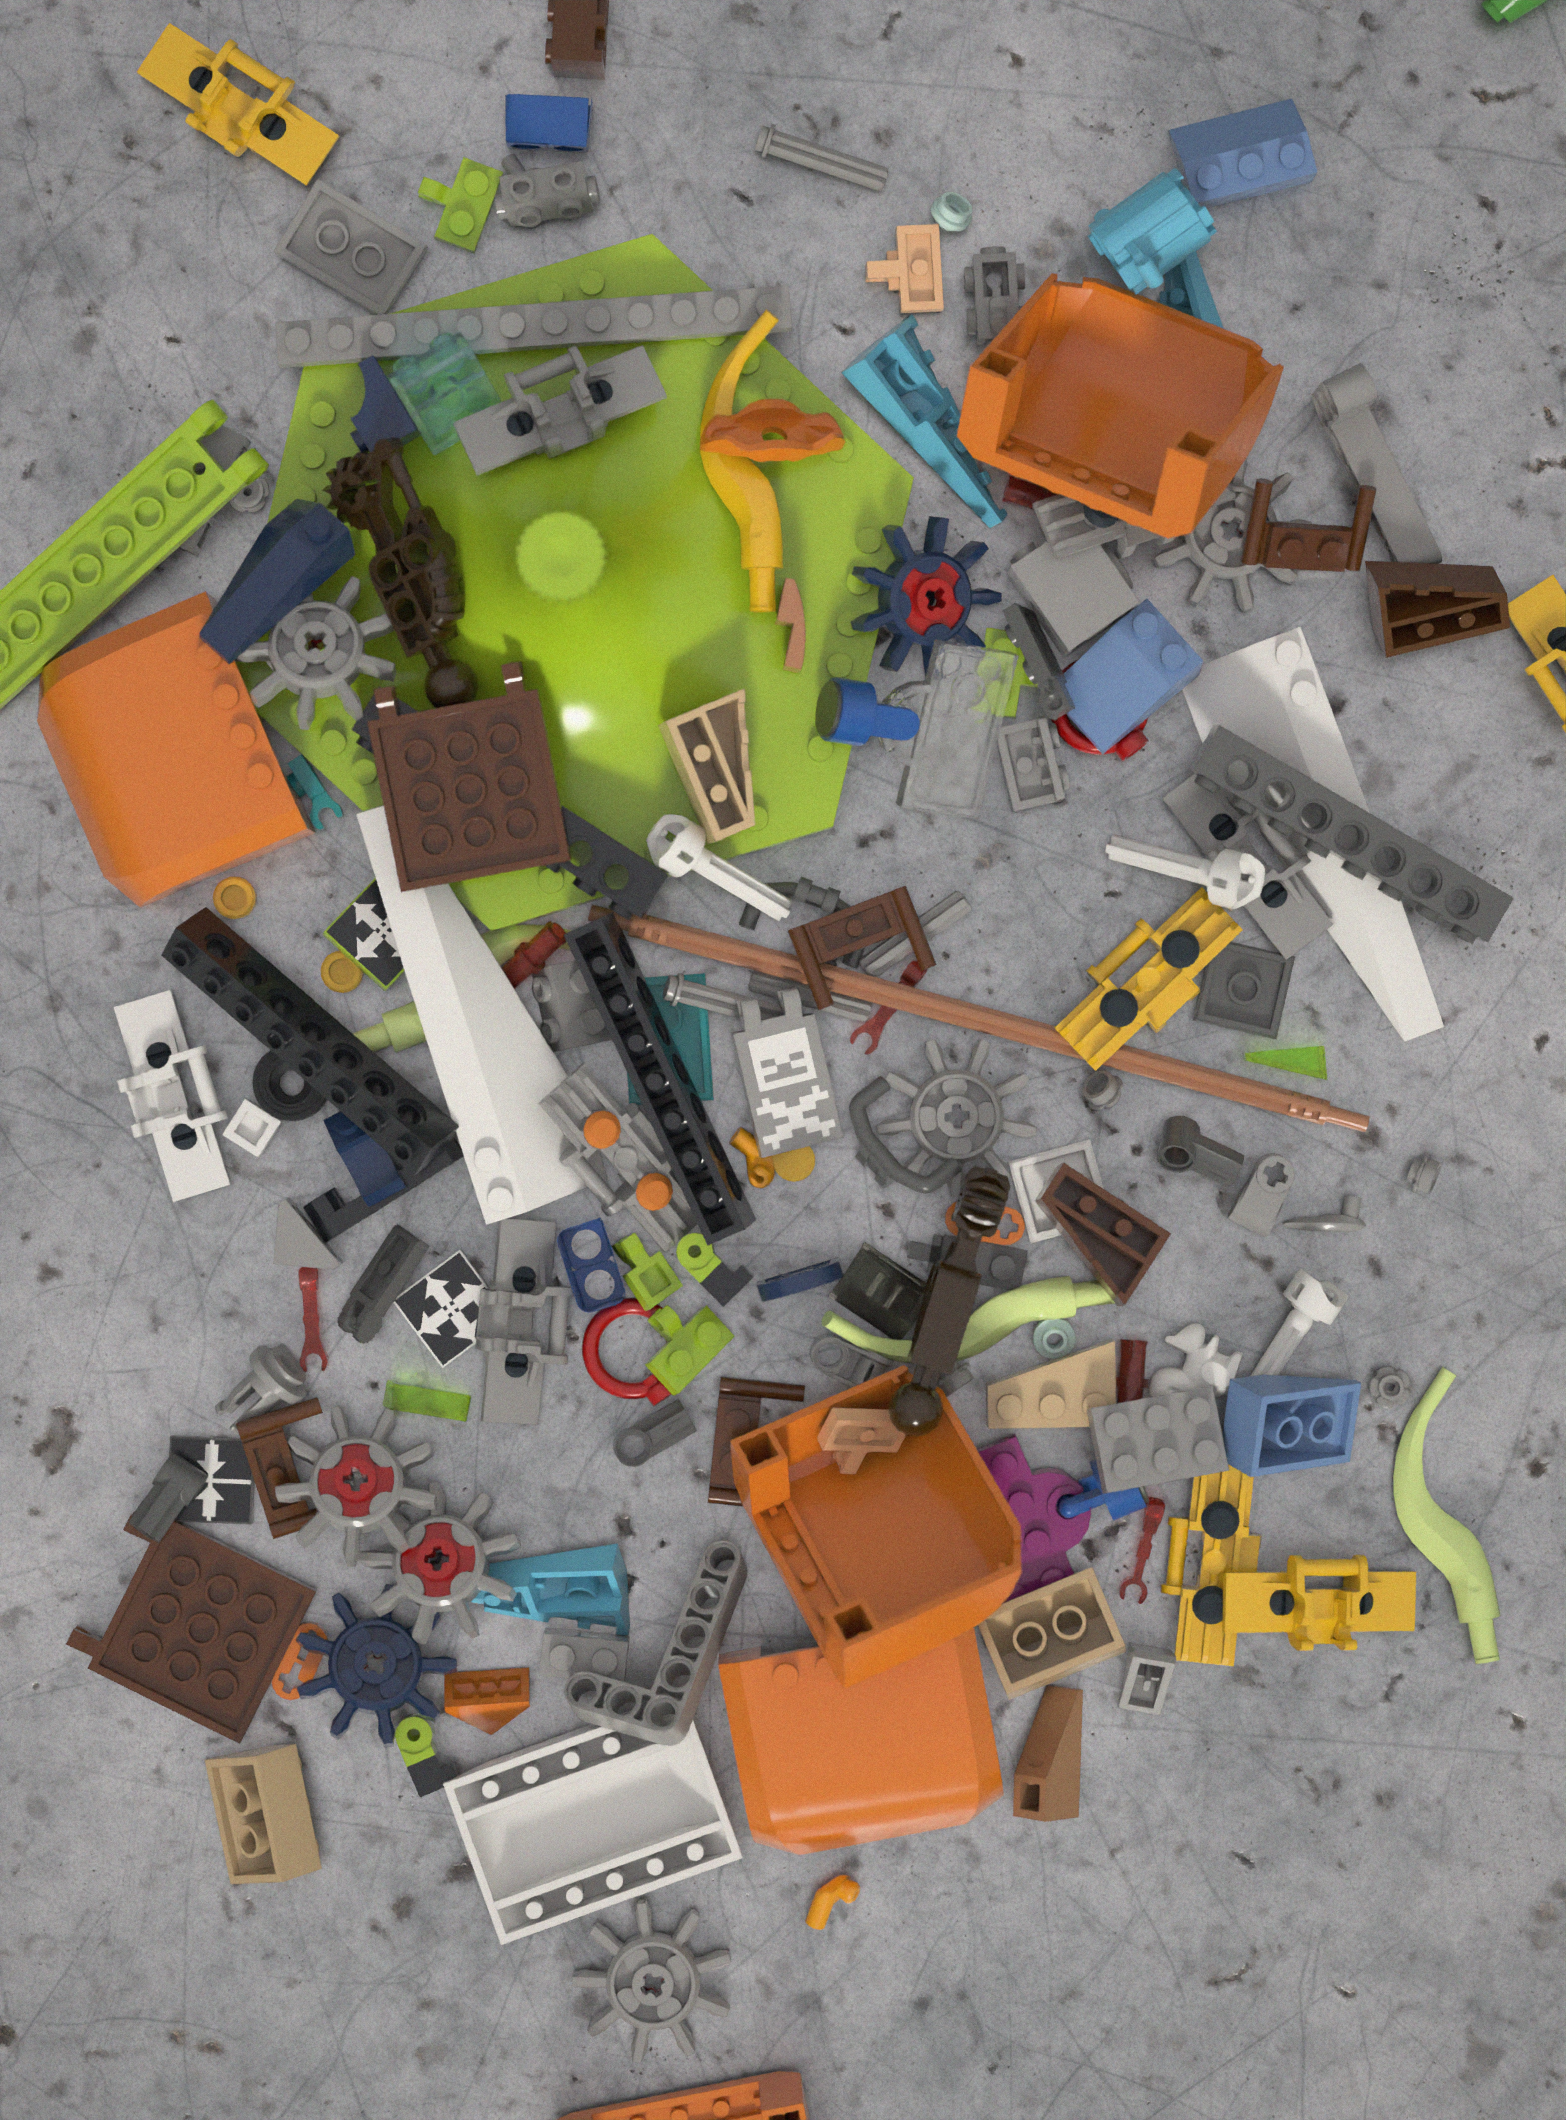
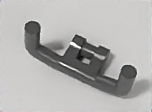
M802 876L799 883H764L788 898L830 913L851 907L839 898L841 891L831 887L827 890L813 885L812 880ZM746 903L739 925L755 930L761 910ZM865 948L844 955L842 963L858 969L859 960L862 958Z
M879 1076L851 1099L849 1105L851 1121L856 1137L861 1144L855 1158L863 1167L868 1166L876 1175L875 1181L882 1189L895 1181L916 1192L923 1194L932 1193L962 1171L961 1166L954 1158H950L925 1177L903 1167L872 1132L866 1112V1107L890 1090L888 1082L882 1076Z

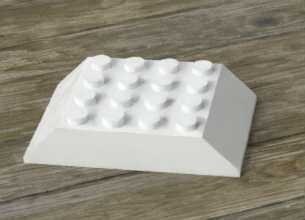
M632 1710L623 1712V1713H621V1714H619V1715L628 1714V1713H630ZM667 1714L662 1716L657 1722V1726H668L675 1719V1715ZM694 1720L684 1740L672 1746L661 1745L590 1724L485 1762L443 1783L501 1945L743 1858Z

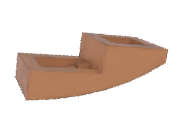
M786 578L783 583L775 624L791 628L782 670L800 673L803 666L806 640L804 610L795 580Z

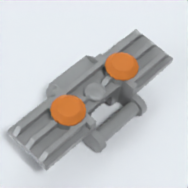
M585 1064L580 1065L538 1103L572 1143L559 1157L560 1162L565 1167L570 1166L601 1202V1210L606 1216L615 1214L625 1206L665 1253L697 1225L651 1123L636 1103H630L625 1108L628 1113L624 1112ZM596 1151L602 1153L619 1172L617 1175L622 1181V1185L615 1192L586 1160Z

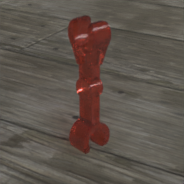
M911 961L902 973L899 984L915 988L927 973V969L921 971L918 962ZM881 1005L873 1018L852 1033L850 1043L854 1045L858 1036L866 1032L871 1035L872 1044L864 1054L868 1055L876 1051L885 1025L892 1015L898 1012V1009Z
M301 1267L298 1273L300 1291H302L304 1315L302 1320L305 1325V1341L300 1357V1366L304 1372H308L307 1356L314 1353L321 1357V1369L325 1371L329 1363V1356L320 1337V1314L318 1313L317 1290L319 1287L318 1268Z
M1149 1497L1150 1502L1146 1503L1147 1508L1144 1509L1143 1536L1137 1546L1135 1555L1137 1559L1133 1574L1124 1578L1119 1585V1595L1122 1600H1124L1125 1590L1129 1585H1139L1141 1592L1138 1596V1604L1143 1603L1147 1598V1587L1141 1578L1146 1560L1150 1557L1153 1534H1156L1165 1510L1163 1500L1155 1497Z

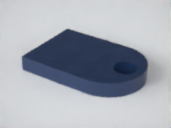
M838 1257L757 1281L756 1286L761 1302L822 1286L839 1280L844 1276Z

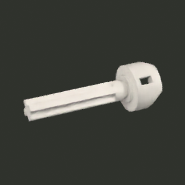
M673 814L662 816L653 826L647 837V845L651 858L659 869L674 878L681 877L692 869L777 921H780L782 917L787 918L790 914L788 908L793 903L791 899L704 847L706 839L704 828L684 816ZM668 831L676 836L673 841L666 838Z
M1112 835L1111 843L1106 845L1105 850L1106 853H1109L1108 859L1206 885L1208 898L1211 903L1229 909L1242 907L1257 899L1262 892L1265 879V868L1259 860L1250 854L1232 849L1221 851L1216 859L1211 861L1118 835ZM1241 873L1251 875L1248 881L1240 879Z
M1299 1269L1283 1293L1291 1301L1294 1309L1290 1311L1284 1324L1250 1376L1279 1375L1304 1335L1311 1328L1313 1320L1331 1325L1346 1303L1348 1295L1330 1281H1317L1305 1270Z

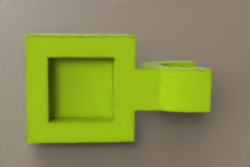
M635 1232L628 1237H623L611 1246L618 1257L631 1267V1270L622 1275V1277L645 1311L650 1310L683 1286L662 1253L658 1251L649 1256Z

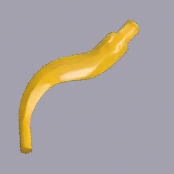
M766 309L730 352L718 371L703 410L700 438L705 426L715 415H732L736 385L742 368L750 355L779 321L769 310ZM700 450L703 467L711 485L734 516L740 528L741 569L749 570L750 612H776L775 569L783 568L781 519L775 492L766 476L747 457L729 456L723 453Z

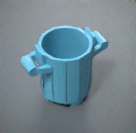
M1176 168L1167 174L1163 171L1111 210L1101 209L1095 214V221L1088 225L1091 232L1088 238L1099 255H1106L1127 287L1135 294H1138L1147 286L1151 289L1160 286L1164 281L1163 275L1210 242V236L1217 232L1212 225L1214 220L1204 205L1200 207L1193 195L1184 187L1181 182L1184 177Z

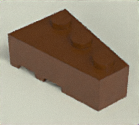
M548 0L547 21L553 22L552 38H546L545 64L552 65L554 77L605 80L609 0Z
M1365 561L1373 631L1386 658L1510 628L1507 592L1493 566Z
M1065 1163L1056 1167L1035 1199L1041 1210L1117 1306H1124L1171 1235L1170 1232Z

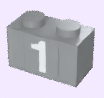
M546 1627L543 1633L539 1676L569 1679L575 1673L585 1671L625 1682L630 1636Z

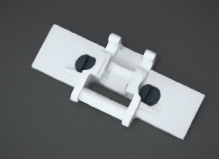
M168 990L114 1007L134 1072L133 1077L118 1080V1088L120 1093L126 1092L128 1094L136 1121L134 1125L130 1126L134 1138L153 1134L173 1202L231 1185L212 1125L213 1123L228 1119L226 1110L221 1111L204 1056L208 1054L206 1045L189 1049L172 991ZM185 1061L189 1062L205 1114L204 1117L197 1119L192 1117L177 1068L179 1063Z

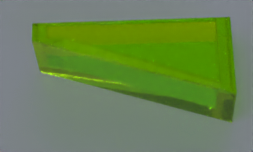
M1325 1046L1243 1053V1061L1327 1080Z
M387 1379L382 1405L390 1410L466 1422L471 1395Z

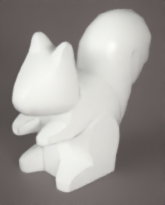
M1199 1323L1190 1324L1176 1335L1165 1337L1164 1340L1167 1344L1187 1354L1183 1369L1165 1367L1155 1372L1148 1386L1149 1398L1213 1386L1215 1399L1228 1395L1230 1379L1236 1378L1243 1356L1242 1352L1236 1351L1231 1356L1219 1353L1217 1348L1219 1344L1218 1335H1214L1208 1344H1205V1329Z

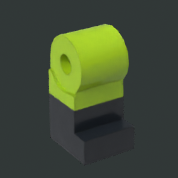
M702 1233L687 1234L677 1244L676 1254L681 1265L723 1307L754 1277L743 1264L734 1272L715 1253L714 1244L707 1245Z
M414 1713L402 1719L396 1728L395 1738L418 1795L423 1797L444 1788L443 1783L460 1775L455 1761L447 1765L443 1764L433 1741L435 1733L433 1723L422 1717L419 1713Z

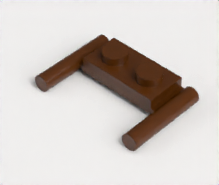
M1263 478L1256 479L1242 552V563L1247 565L1262 564L1265 568L1345 572V569L1360 571L1377 490L1375 487L1360 485L1352 527L1266 522L1273 481Z
M906 886L788 930L818 1010L834 1005L819 964L886 940L905 931L920 970L923 971L937 965Z
M721 1377L708 1503L743 1507L734 1484L730 1440L758 1429L761 1398L803 1402L805 1385Z
M318 1397L236 1423L273 1539L299 1531L318 1512L316 1508L309 1510L306 1500L292 1503L278 1502L275 1494L276 1486L286 1483H300L282 1426L323 1413Z

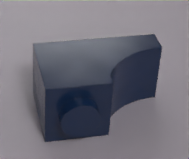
M372 355L360 362L358 365L364 377L365 396L359 413L350 418L356 427V430L351 432L350 435L360 452H372L375 443L380 439L397 437L404 446L421 436L375 357Z
M341 1111L323 1120L337 1152L344 1161L368 1207L406 1187L393 1157Z

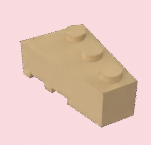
M745 689L658 725L700 827L705 830L707 844L755 825L751 770H749L748 757L749 738L748 729L746 730L744 706L746 702Z
M1111 1338L1079 1351L1068 1353L1063 1357L986 1382V1425L988 1429L1090 1427L1087 1409L1116 1404L1115 1341Z

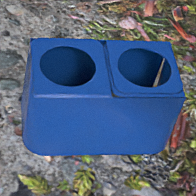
M525 94L505 95V127L508 149L588 152L593 113L592 98L591 105H588L589 98Z
M601 1218L564 1229L557 1238V1244L576 1303L582 1311L588 1313L616 1305L626 1297L619 1269L603 1220H600ZM581 1230H592L600 1237L601 1250L592 1259H581L572 1250V1239ZM595 1270L608 1272L614 1280L612 1294L602 1300L590 1297L584 1286L586 1277Z

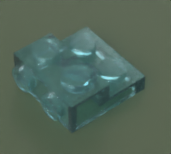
M449 332L438 335L430 342V350L417 358L414 355L401 357L393 364V372L387 375L389 382L434 456L460 441L453 422L502 402L461 332L455 335Z

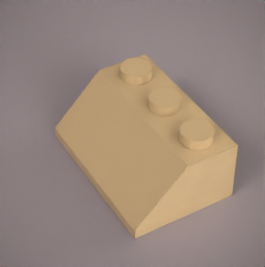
M1093 1567L1003 1603L998 1610L978 1625L1008 1700L1126 1652V1646Z
M296 1744L270 1745L205 1760L230 1884L285 1882L322 1869L319 1845L315 1838L310 1814V1802L306 1795L301 1771L302 1763L298 1756Z

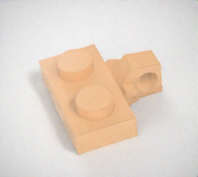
M939 224L896 226V250L886 252L887 260L866 262V282H888V291L899 290L900 313L942 312L944 304Z
M832 1408L817 1439L822 1450L834 1451L832 1456L833 1459H836L841 1474H856L866 1453H897L906 1434L898 1431L893 1425L888 1410Z

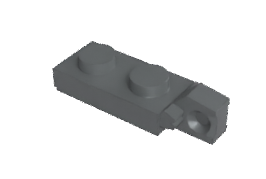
M1016 603L1004 609L1003 613L1008 622L1005 626L1006 633L1014 646L1020 647L1026 659L1022 663L1023 669L1033 684H1038L1037 688L1040 690L1037 702L1047 717L1056 720L1075 709L1076 707L1065 686L1067 680L1034 611Z
M946 1234L944 1236L934 1235L932 1245L910 1241L907 1257L928 1262L927 1272L930 1273L935 1260H945L947 1249L951 1241L955 1242L956 1236ZM981 1241L975 1258L977 1272L981 1274L980 1285L1005 1290L1020 1287L1028 1250Z

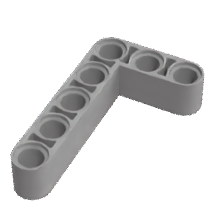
M1359 363L1321 382L1311 396L1314 407L1357 494L1360 485H1369L1377 489L1371 522L1391 562L1441 563L1442 555L1369 408L1378 395L1367 369L1362 363Z
M729 1540L714 1541L704 1551L652 1689L649 1690L592 1672L582 1671L575 1673L566 1682L564 1694L567 1702L579 1719L661 1745L672 1746L684 1740L690 1729L747 1578L746 1563L738 1547ZM734 1560L733 1565L729 1569L724 1571L716 1570L722 1561ZM708 1599H720L714 1608L702 1609V1605ZM697 1636L705 1637V1640L699 1647H687L692 1638ZM682 1675L690 1676L689 1681L684 1686H672L677 1677ZM596 1691V1695L591 1701L586 1703L578 1702L581 1695L585 1692ZM628 1702L636 1703L630 1713L625 1715L618 1714V1710L623 1704ZM667 1714L675 1715V1719L668 1726H657V1722L662 1716Z

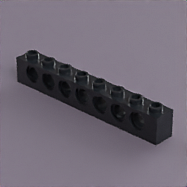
M373 695L363 710V717L358 719L351 729L360 735L356 743L372 754L373 749L367 722L380 719L375 695ZM398 699L399 715L418 712ZM562 806L569 848L576 842L585 841L592 847L593 857L584 866H576L571 860L544 866L558 874L561 868L569 871L576 876L572 882L573 885L592 897L595 896L597 891L601 892L612 900L608 908L630 921L633 915L642 919L670 875ZM613 865H623L629 873V881L622 889L614 890L606 884L605 873Z
M205 907L175 928L161 956L414 1176L444 1152L459 1125L212 911Z
M614 912L564 934L707 1245L745 1230L756 1221V1218L628 941L614 916Z

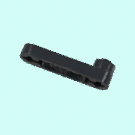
M452 1138L444 1152L415 1176L406 1168L400 1170L399 1172L406 1187L370 1207L367 1206L362 1196L345 1204L334 1187L305 1205L303 1209L323 1241L327 1243L464 1157L462 1149L456 1139Z

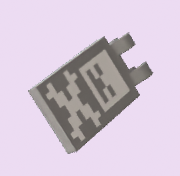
M794 987L776 991L782 1015L761 1020L757 999L751 997L736 1001L742 1030L730 1034L757 1150L761 1158L843 1138L816 1016L814 1013L802 1015L800 994L798 988L794 989Z

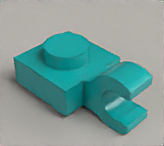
M302 754L287 763L292 773L286 777L298 796L301 798L307 794L312 800L310 820L317 829L321 831L325 829L324 824L319 818L320 812L325 808H331L339 819L344 816L341 806L333 801L316 772Z

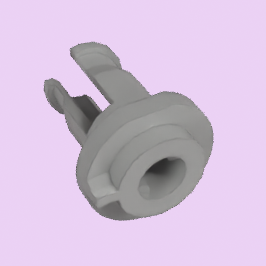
M282 1343L272 1349L267 1346H258L249 1357L253 1370L233 1388L228 1399L220 1401L215 1406L218 1415H223L226 1411L233 1413L255 1391L261 1396L230 1426V1430L239 1435L236 1423L269 1413L281 1400L297 1404L306 1396L307 1393L303 1383L306 1380V1375L299 1363L287 1353L286 1347Z

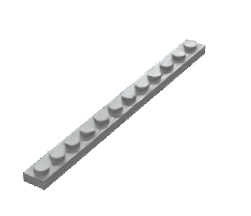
M789 285L275 322L279 368L359 363L372 355L377 361L745 335L766 309L779 319L769 333L792 332Z

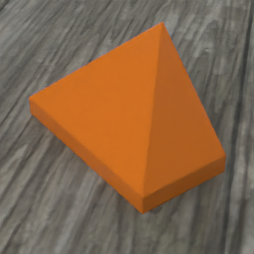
M529 1668L455 1672L444 1675L445 1712L490 1735L530 1707Z

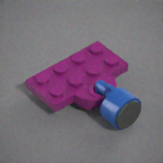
M1016 1433L977 1449L1021 1525V1575L1004 1603L1075 1574L1066 1551L1077 1545L1088 1531L1091 1509L1106 1504L1113 1521L1147 1508L1146 1503L1150 1502L1144 1486L1103 1494L1096 1459L1089 1462L1093 1473L1077 1480L1061 1469L1044 1468L1032 1472Z

